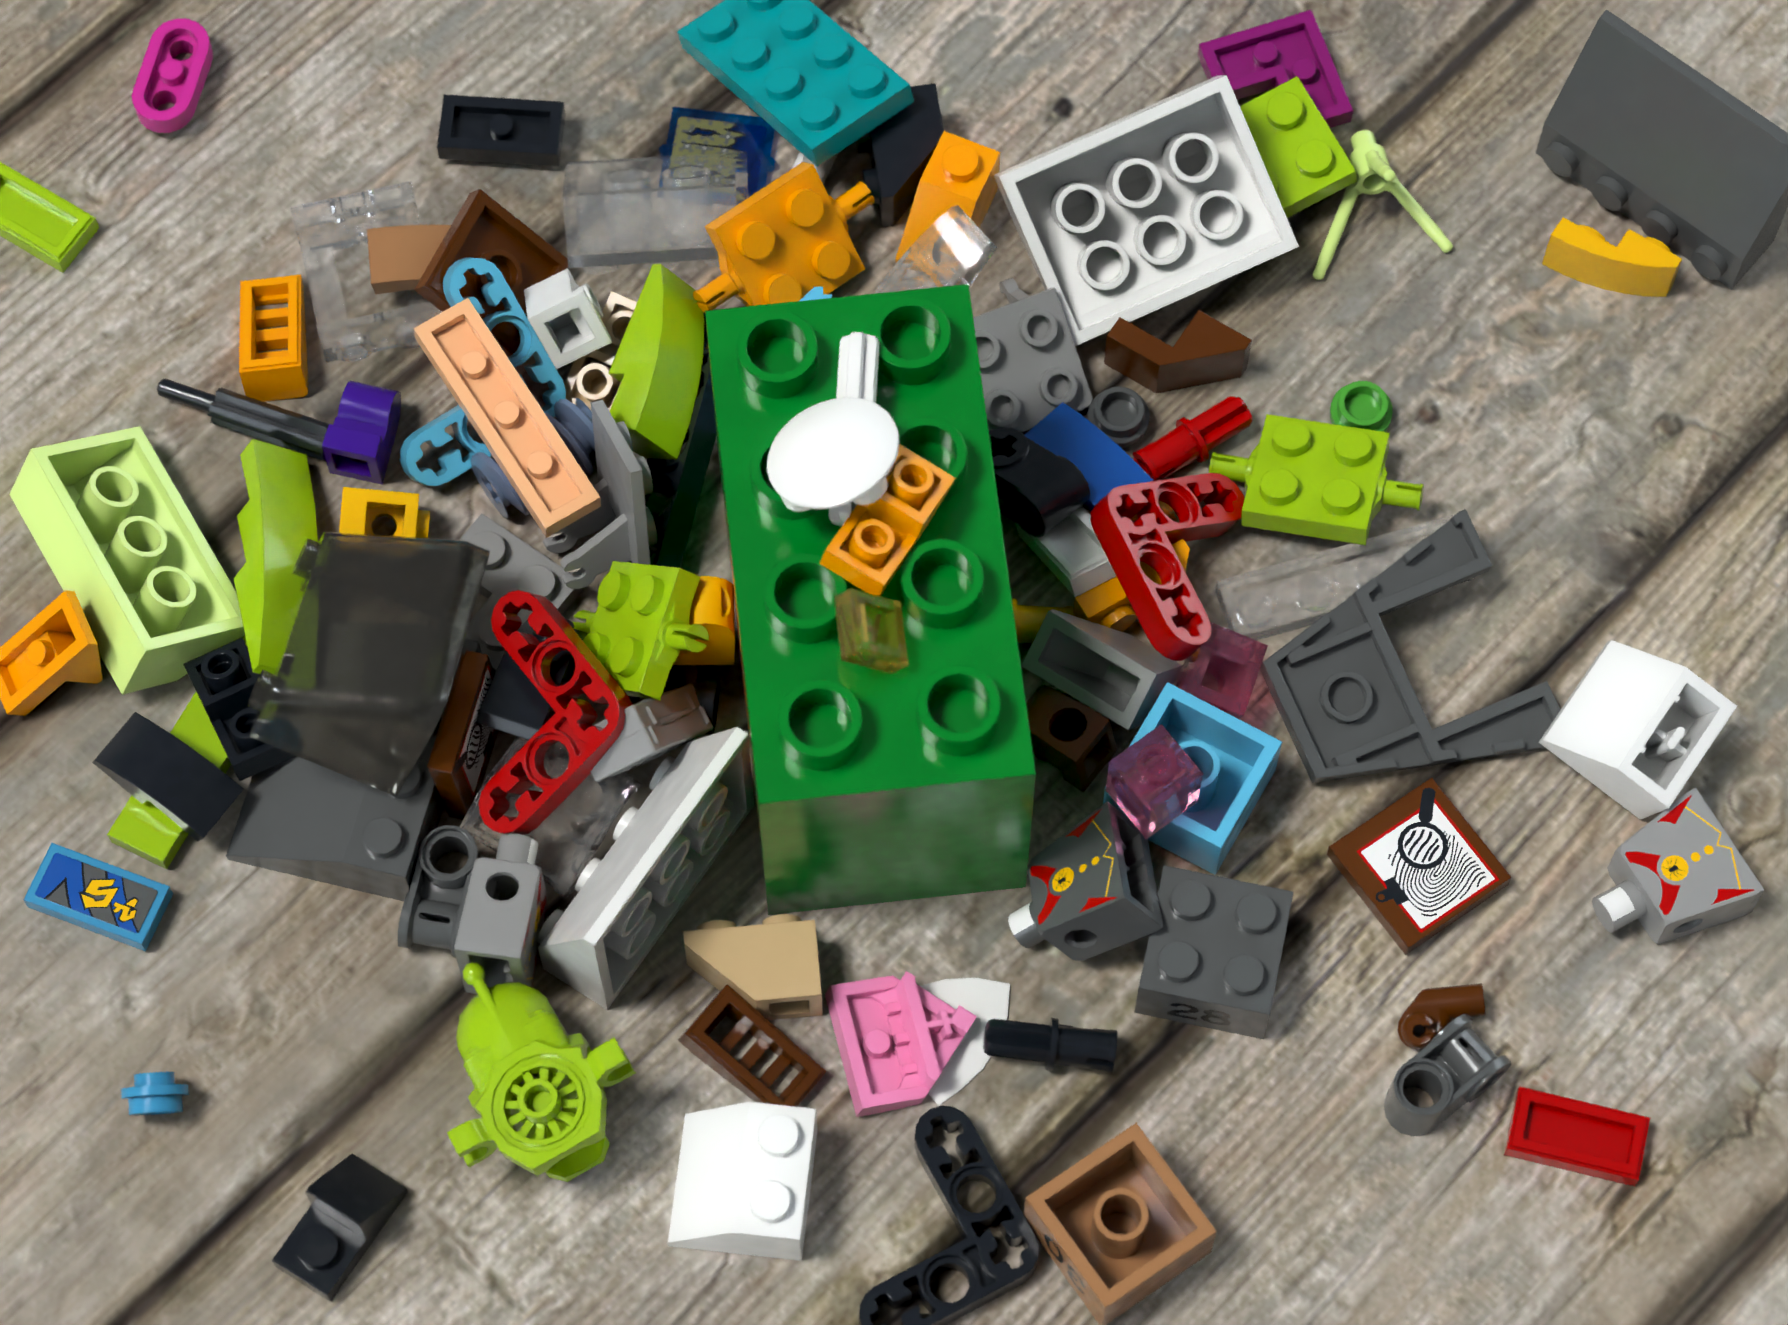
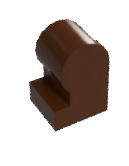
M1041 685L1026 702L1033 756L1041 761L1049 762L1061 770L1063 779L1084 793L1117 751L1110 720L1071 696L1065 695L1050 686Z

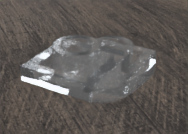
M953 206L914 242L872 294L969 284L970 287L997 247L959 206Z

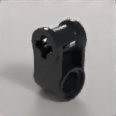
M1013 428L989 430L1000 513L1017 523L1029 535L1043 537L1088 502L1090 499L1088 483L1080 470L1067 458L1053 454L1027 438L1021 431Z

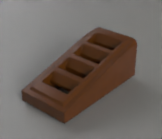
M728 985L712 999L678 1039L697 1058L757 1103L797 1107L826 1073L819 1064ZM727 1016L736 1024L717 1044L709 1037V1034ZM748 1032L757 1040L743 1057L737 1061L729 1052ZM769 1048L778 1057L761 1077L757 1079L749 1070ZM790 1064L799 1073L778 1097L769 1087Z

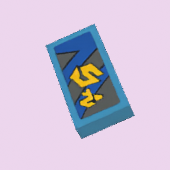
M51 843L23 900L28 908L146 952L173 893L170 886Z

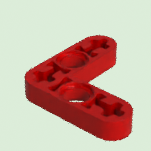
M1204 473L1118 486L1103 497L1091 511L1090 521L1093 530L1148 640L1162 656L1173 661H1183L1203 646L1211 636V623L1172 544L1181 539L1188 542L1221 536L1242 518V507L1245 499L1243 493L1231 479L1219 473ZM1204 500L1207 505L1201 509L1200 503ZM1158 501L1165 502L1177 514L1179 522L1171 520L1160 508ZM1137 514L1138 519L1133 523L1131 519ZM1140 562L1148 564L1156 571L1160 577L1161 584L1154 583L1145 575L1141 569Z
M517 590L505 594L495 605L491 617L492 631L499 643L556 713L488 781L481 791L479 812L484 824L492 831L503 834L525 835L535 830L591 774V770L620 736L625 724V709L633 704L628 695L552 602L544 596ZM520 610L533 611L527 619L529 625L537 635L549 638L540 643L532 634L517 631L522 624L521 618L518 616ZM568 650L575 660L574 675L569 682L558 686L550 676L551 661L559 652ZM585 693L593 702L610 705L604 712L605 719L608 721L604 729L592 725L598 717L596 711L588 701L576 699L577 697ZM561 742L569 753V763L561 776L552 779L544 768V757L550 746ZM535 784L542 788L543 792L528 789ZM508 793L521 795L515 803L516 809L519 812L517 817L504 815L510 807L508 800L505 798Z

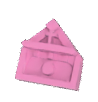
M908 971L905 972L901 980L891 975L830 985L825 993V998L856 1117L921 1104L977 1016L960 1005L957 1009H954L916 984V977Z

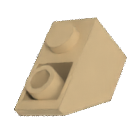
M780 914L770 916L764 919L762 924L736 926L732 921L713 920L698 925L697 930L683 931L687 965L719 991L726 985L730 986L767 1020L823 1015L815 920L801 921V917L797 915Z

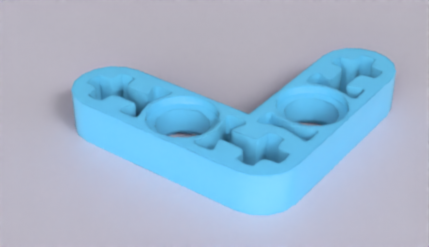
M466 257L454 262L447 269L443 278V291L450 307L469 298L479 314L485 313L475 297H462L459 291L466 284V278L463 273L467 270L473 275L485 274L488 282L481 287L483 297L489 306H497L502 301L505 310L491 313L484 317L483 321L490 332L498 323L504 321L513 324L518 329L520 345L517 351L512 356H509L508 359L514 367H517L533 355L536 361L535 364L524 366L534 382H547L549 390L545 391L542 395L545 403L542 410L555 417V403L560 399H566L564 382L501 271L494 263L483 258ZM459 405L414 431L405 439L400 449V463L403 471L410 479L427 486H439L472 468L471 458L475 453L483 452L489 457L492 456L484 443H478L470 437L467 430L468 418ZM452 424L455 438L469 453L462 458L460 450L452 448L438 458V464L441 469L436 473L426 467L418 469L416 461L420 460L423 456L420 445L426 442L429 446L441 447L451 441L453 438L445 432V428Z

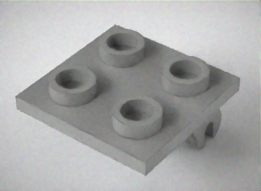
M1013 278L1001 281L999 283L1000 291L1006 294L1009 304L973 317L988 429L1013 428L1021 432L1026 431L1038 424L1062 402L1076 411L1089 407L1093 397L1056 289L1052 287L1029 296L1019 289Z
M603 400L591 402L598 483L593 487L601 498V507L554 533H561L560 535L543 540L548 551L562 553L571 549L579 538L601 530L577 550L564 556L560 561L565 572L581 568L578 571L562 575L563 582L571 589H581L590 585L598 574L610 570L613 561H632V563L651 565L649 546L657 544L655 522L649 508L645 506V495L653 492L649 466L643 456L635 458L631 437L625 422H615Z

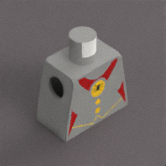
M1694 788L1616 849L1607 868L1616 886L1594 897L1592 905L1599 921L1609 932H1614L1638 919L1651 940L1656 944H1662L1751 913L1764 892V888L1697 788Z
M504 834L499 839L496 859L481 857L477 858L474 862L454 947L466 993L477 994L474 987L464 981L462 973L464 967L472 962L481 964L485 969L486 976L484 980L488 988L496 984L520 982L533 988L539 954L538 947L540 946L537 938L544 924L547 906V892L542 868L535 865L539 844L533 838L520 834Z

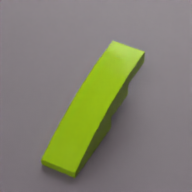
M252 438L240 454L249 501L237 515L246 563L234 577L252 672L309 687L315 679L319 626V550L315 502L307 455Z

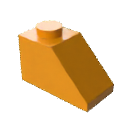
M943 132L920 178L897 252L895 265L952 286L999 188L993 176L999 173V151L949 132Z

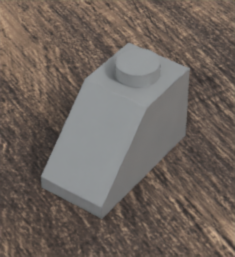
M1055 609L1048 611L1021 665L1127 730L1143 724L1166 683L1168 682L1173 685L1182 668L1181 664L1162 656L1157 650L1130 634Z

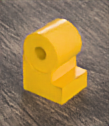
M701 576L690 608L689 624L704 626L708 631L709 641L694 639L706 644V648L698 653L681 650L673 665H734V586L730 581L720 577Z

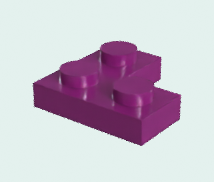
M1312 9L1199 44L1198 58L1207 80L1215 76L1227 75L1237 100L1274 89L1298 76L1329 128L1352 122L1353 108Z

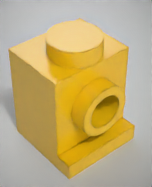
M343 487L337 556L413 561L415 547L427 548L430 511L418 510L419 494ZM381 516L391 518L396 524L394 535L386 539L377 537L371 527L376 518Z

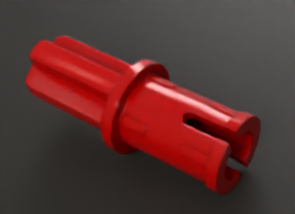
M1229 396L1191 420L1185 417L1177 420L1175 429L1142 449L1133 452V460L1153 481L1166 479L1195 460L1200 463L1208 460L1210 450L1250 427L1253 421L1251 413L1240 397Z

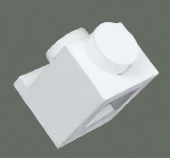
M568 268L524 289L527 318L556 369L612 343L611 337L600 319L603 317V312L591 287L587 283L579 286Z

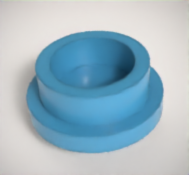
M174 1072L134 1074V1087L121 1088V1099H128L129 1115L131 1116L183 1112L182 1096L189 1095L188 1084H175Z

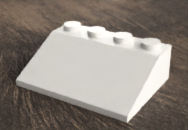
M1227 75L1215 76L993 175L1044 289L1047 290L1052 287L1056 289L1075 346L1110 331L1119 317L1131 322L1299 247Z
M739 727L690 741L676 759L668 756L663 760L650 782L649 788L653 791L639 809L632 806L624 813L613 832L612 838L615 840V843L602 860L595 857L586 865L576 882L575 890L578 893L564 912L556 909L548 917L539 932L537 942L540 943L538 950L543 969L606 1010L609 1009L754 807L748 733Z

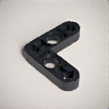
M938 1106L924 1113L915 1128L914 1147L919 1161L963 1240L876 1285L868 1291L860 1303L859 1325H873L872 1322L878 1318L877 1305L887 1301L892 1309H899L912 1302V1293L907 1287L913 1284L918 1285L922 1304L932 1315L921 1318L920 1308L917 1305L901 1315V1325H947L1023 1285L1033 1276L1037 1268L1039 1245L1033 1230L971 1120L964 1112L955 1107ZM940 1125L947 1133L956 1130L961 1133L956 1137L955 1148L964 1166L956 1170L948 1179H945L942 1174L952 1172V1161L946 1150L942 1146H936L932 1149L928 1146L933 1141V1128ZM972 1157H975L978 1161L965 1165ZM982 1180L992 1187L996 1200L987 1211L971 1213L963 1209L958 1202L957 1192L959 1188L968 1181ZM1004 1214H1007L1010 1220L1001 1222L1000 1231L1010 1247H1017L1022 1244L1025 1248L1020 1253V1267L1012 1269L1006 1261L997 1264L992 1261L997 1255V1242L988 1227L996 1223ZM988 1228L980 1237L974 1232L975 1230ZM946 1268L962 1272L969 1284L966 1295L959 1301L952 1303L937 1299L932 1294L929 1286L933 1275L939 1270Z

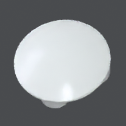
M837 398L815 404L792 418L775 437L767 458L769 480L786 507L794 512H803L809 509L835 508L851 502L858 505L872 504L884 495L888 487L886 476L894 465L899 450L897 426L884 408L865 399Z

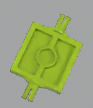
M1269 414L1265 418L1260 442L1251 452L1249 458L1213 452L1209 465V473H1219L1232 481L1245 483L1246 495L1242 507V526L1366 545L1371 522L1379 513L1383 504L1420 511L1424 484L1421 483L1414 484L1387 479L1385 463L1389 451V432Z
M613 561L609 573L603 578L599 586L596 612L581 610L573 616L585 622H573L574 629L589 633L583 639L584 643L628 696L661 700L670 669L677 659L681 650H689L690 652L698 653L706 648V644L694 640L709 641L706 628L699 624H689L690 608L701 576L676 567Z

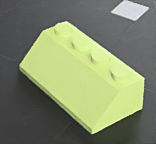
M140 426L30 449L9 495L63 591H75L97 641L99 655L122 695L177 681L188 674L183 665L184 663L245 635L236 590Z

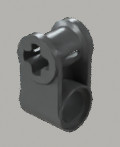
M443 825L433 829L424 837L419 849L411 887L405 897L401 910L397 937L399 947L410 949L416 943L451 950L452 956L456 958L454 947L475 860L481 858L473 836L465 829L455 825ZM460 852L468 856L465 866L455 873H442L436 870L438 861L446 854Z
M1467 1013L1460 1015L1450 1022L1424 1049L1403 1064L1395 1074L1386 1094L1384 1111L1390 1125L1400 1133L1409 1136H1423L1433 1131L1465 1103L1471 1102L1482 1095L1511 1066L1512 1062L1506 1055L1497 1057L1471 1028L1473 1020ZM1411 1087L1423 1089L1430 1095L1434 1105L1427 1108L1414 1106L1406 1099L1403 1090Z

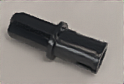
M1051 1018L1049 1025L991 1019L985 1026L983 1049L984 1053L988 1056L1045 1062V1070L1053 1071L1054 1065L1089 1068L1090 1070L1112 1073L1117 1050V1030L1088 1029L1061 1025L1058 1018Z

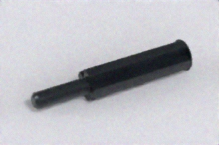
M166 378L158 383L157 393L159 396L208 412V416L211 417L210 423L326 461L322 443L329 423L224 388H219L216 391V395Z

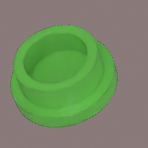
M1356 381L1342 387L1333 397L1330 406L1332 424L1386 432L1393 414L1392 404L1387 394L1378 385L1369 381Z

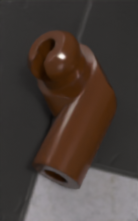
M1482 983L1428 988L1419 992L1398 1022V1034L1401 1041L1412 1049L1422 1050L1443 1028L1460 1015L1467 1013L1470 1017L1486 1016Z

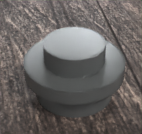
M1117 386L1106 389L1092 400L1088 409L1087 419L1122 448L1131 446L1143 438L1149 426L1150 413L1146 402L1132 389Z

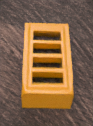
M301 274L240 281L239 374L245 394L248 397L265 402L301 398L308 394L304 289ZM288 303V307L256 311V306ZM288 326V327H281V328H272V329L257 330V329H261V328ZM287 348H288V350L258 353V351L278 350V349H287Z

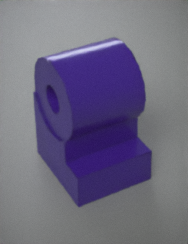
M355 381L347 383L339 404L338 416L335 418L333 425H328L322 443L329 473L383 485L400 420L401 393L399 391ZM348 457L364 460L367 462H355L353 460H350Z

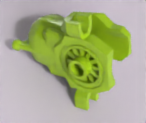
M474 962L467 964L462 972L463 979L467 984L474 987L477 995L471 999L459 1016L456 1041L458 1050L464 1060V1068L475 1088L468 1096V1099L473 1109L481 1118L466 1121L447 1132L459 1157H463L470 1168L489 1157L498 1147L505 1158L534 1175L539 1176L545 1172L549 1178L565 1182L602 1163L605 1160L610 1145L605 1134L607 1098L604 1087L615 1085L636 1073L624 1050L620 1048L615 1037L591 1050L589 1043L582 1033L568 1035L548 999L539 990L520 982L501 983L488 988L484 980L486 975L483 966ZM540 1072V1075L538 1077H533L532 1074Z

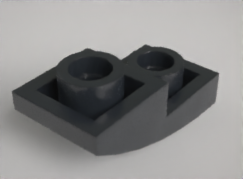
M242 637L183 664L239 782L298 755L293 739L270 696L261 674L252 672L248 648Z
M137 712L131 715L92 762L143 804L147 800L150 801L197 841L202 840L244 790V788L202 755Z

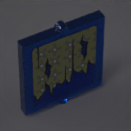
M673 107L666 144L659 147V154L663 159L657 192L658 198L735 207L767 185L768 173L775 170V159L771 155L776 130L761 117Z

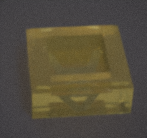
M852 588L834 597L841 661L891 674L908 666L901 602Z

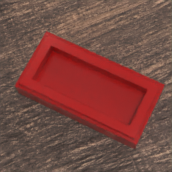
M1519 1086L1515 1095L1504 1155L1635 1187L1640 1177L1650 1117Z

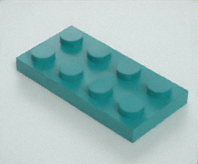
M724 0L677 31L682 49L817 167L914 102L908 82L810 0Z

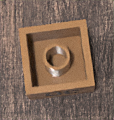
M1137 1123L1025 1198L1024 1216L1036 1238L1099 1325H1107L1210 1254L1217 1233Z

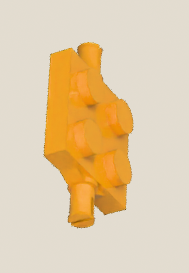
M802 162L704 226L718 252L721 275L693 292L694 299L699 301L697 302L699 308L704 313L708 310H714L733 296L745 304L746 307L800 301L814 287H823V294H829L865 270L849 237L847 220L875 203L874 197L868 195L871 193L870 189L863 182H858L854 187L833 199L827 193L814 165Z

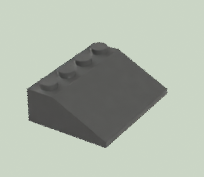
M1606 10L1599 17L1544 122L1536 154L1543 158L1546 165L1553 172L1560 176H1569L1592 192L1594 198L1602 206L1612 211L1621 212L1641 226L1643 232L1648 237L1660 240L1690 260L1693 267L1701 275L1711 280H1718L1732 290L1774 241L1787 210L1788 133Z
M319 625L314 681L309 687L284 681L276 703V708L293 739L298 755L252 776L226 854L227 859L404 901L411 887L422 841L433 829L438 828L444 809L443 802L427 765L462 654H465L466 650L482 653L479 641L418 627Z

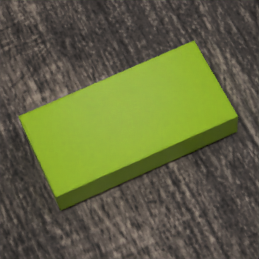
M0 162V236L64 273L98 231L99 225L96 218Z

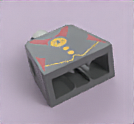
M1109 802L1099 806L1031 859L1028 865V877L1032 902L1011 913L1008 918L1014 937L1025 948H1031L1041 941L1047 940L1069 958L1077 961L1089 959L1164 928L1147 833Z

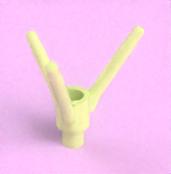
M1369 130L1356 132L1351 138L1353 151L1350 155V162L1356 170L1357 182L1346 187L1313 271V277L1316 280L1324 278L1356 199L1362 193L1373 195L1383 191L1391 192L1444 253H1448L1453 249V244L1398 180L1395 172L1389 166L1385 149L1376 143L1373 132Z

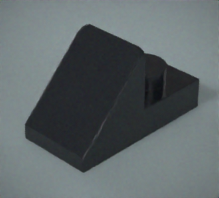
M350 1154L307 1188L305 1193L311 1206L272 1259L275 1267L329 1302L335 1297L408 1193L406 1187L354 1154Z

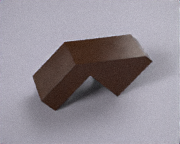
M1198 310L1173 347L1119 317L1106 337L1104 364L1157 394L1241 378L1248 366L1252 340Z

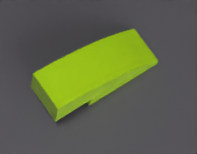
M653 264L608 373L621 382L610 413L615 422H625L631 437L633 451L638 455L648 459H678L691 421L699 388L704 354V313L697 305L699 301L693 297L695 289L661 264Z

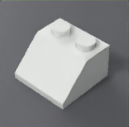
M744 1102L685 1114L668 1246L802 1261L817 1140L816 1109Z

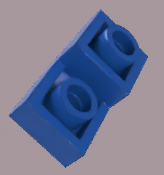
M1064 402L1025 434L1027 438L1053 454L1067 458L1080 470L1090 489V499L1084 504L1090 512L1113 488L1153 481L1112 439Z

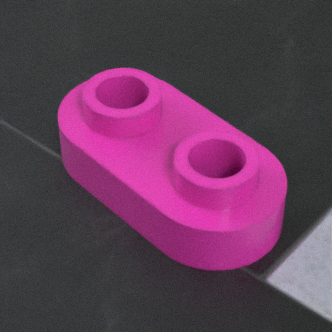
M185 18L169 20L161 24L154 31L149 41L132 91V102L141 124L153 132H175L186 126L194 116L213 60L209 36L204 27L196 21ZM181 53L192 54L186 60H175V57ZM165 103H173V104H175V105H174L173 107H171L170 109H167V110H157L158 107L161 106L162 104H165Z

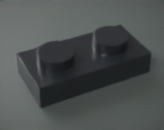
M444 94L437 142L439 159L559 166L565 123L564 102Z

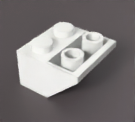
M1610 640L1596 657L1539 743L1641 820L1669 809L1737 706L1687 667Z

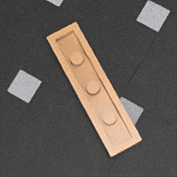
M469 298L414 328L415 339L546 538L601 507L599 494Z

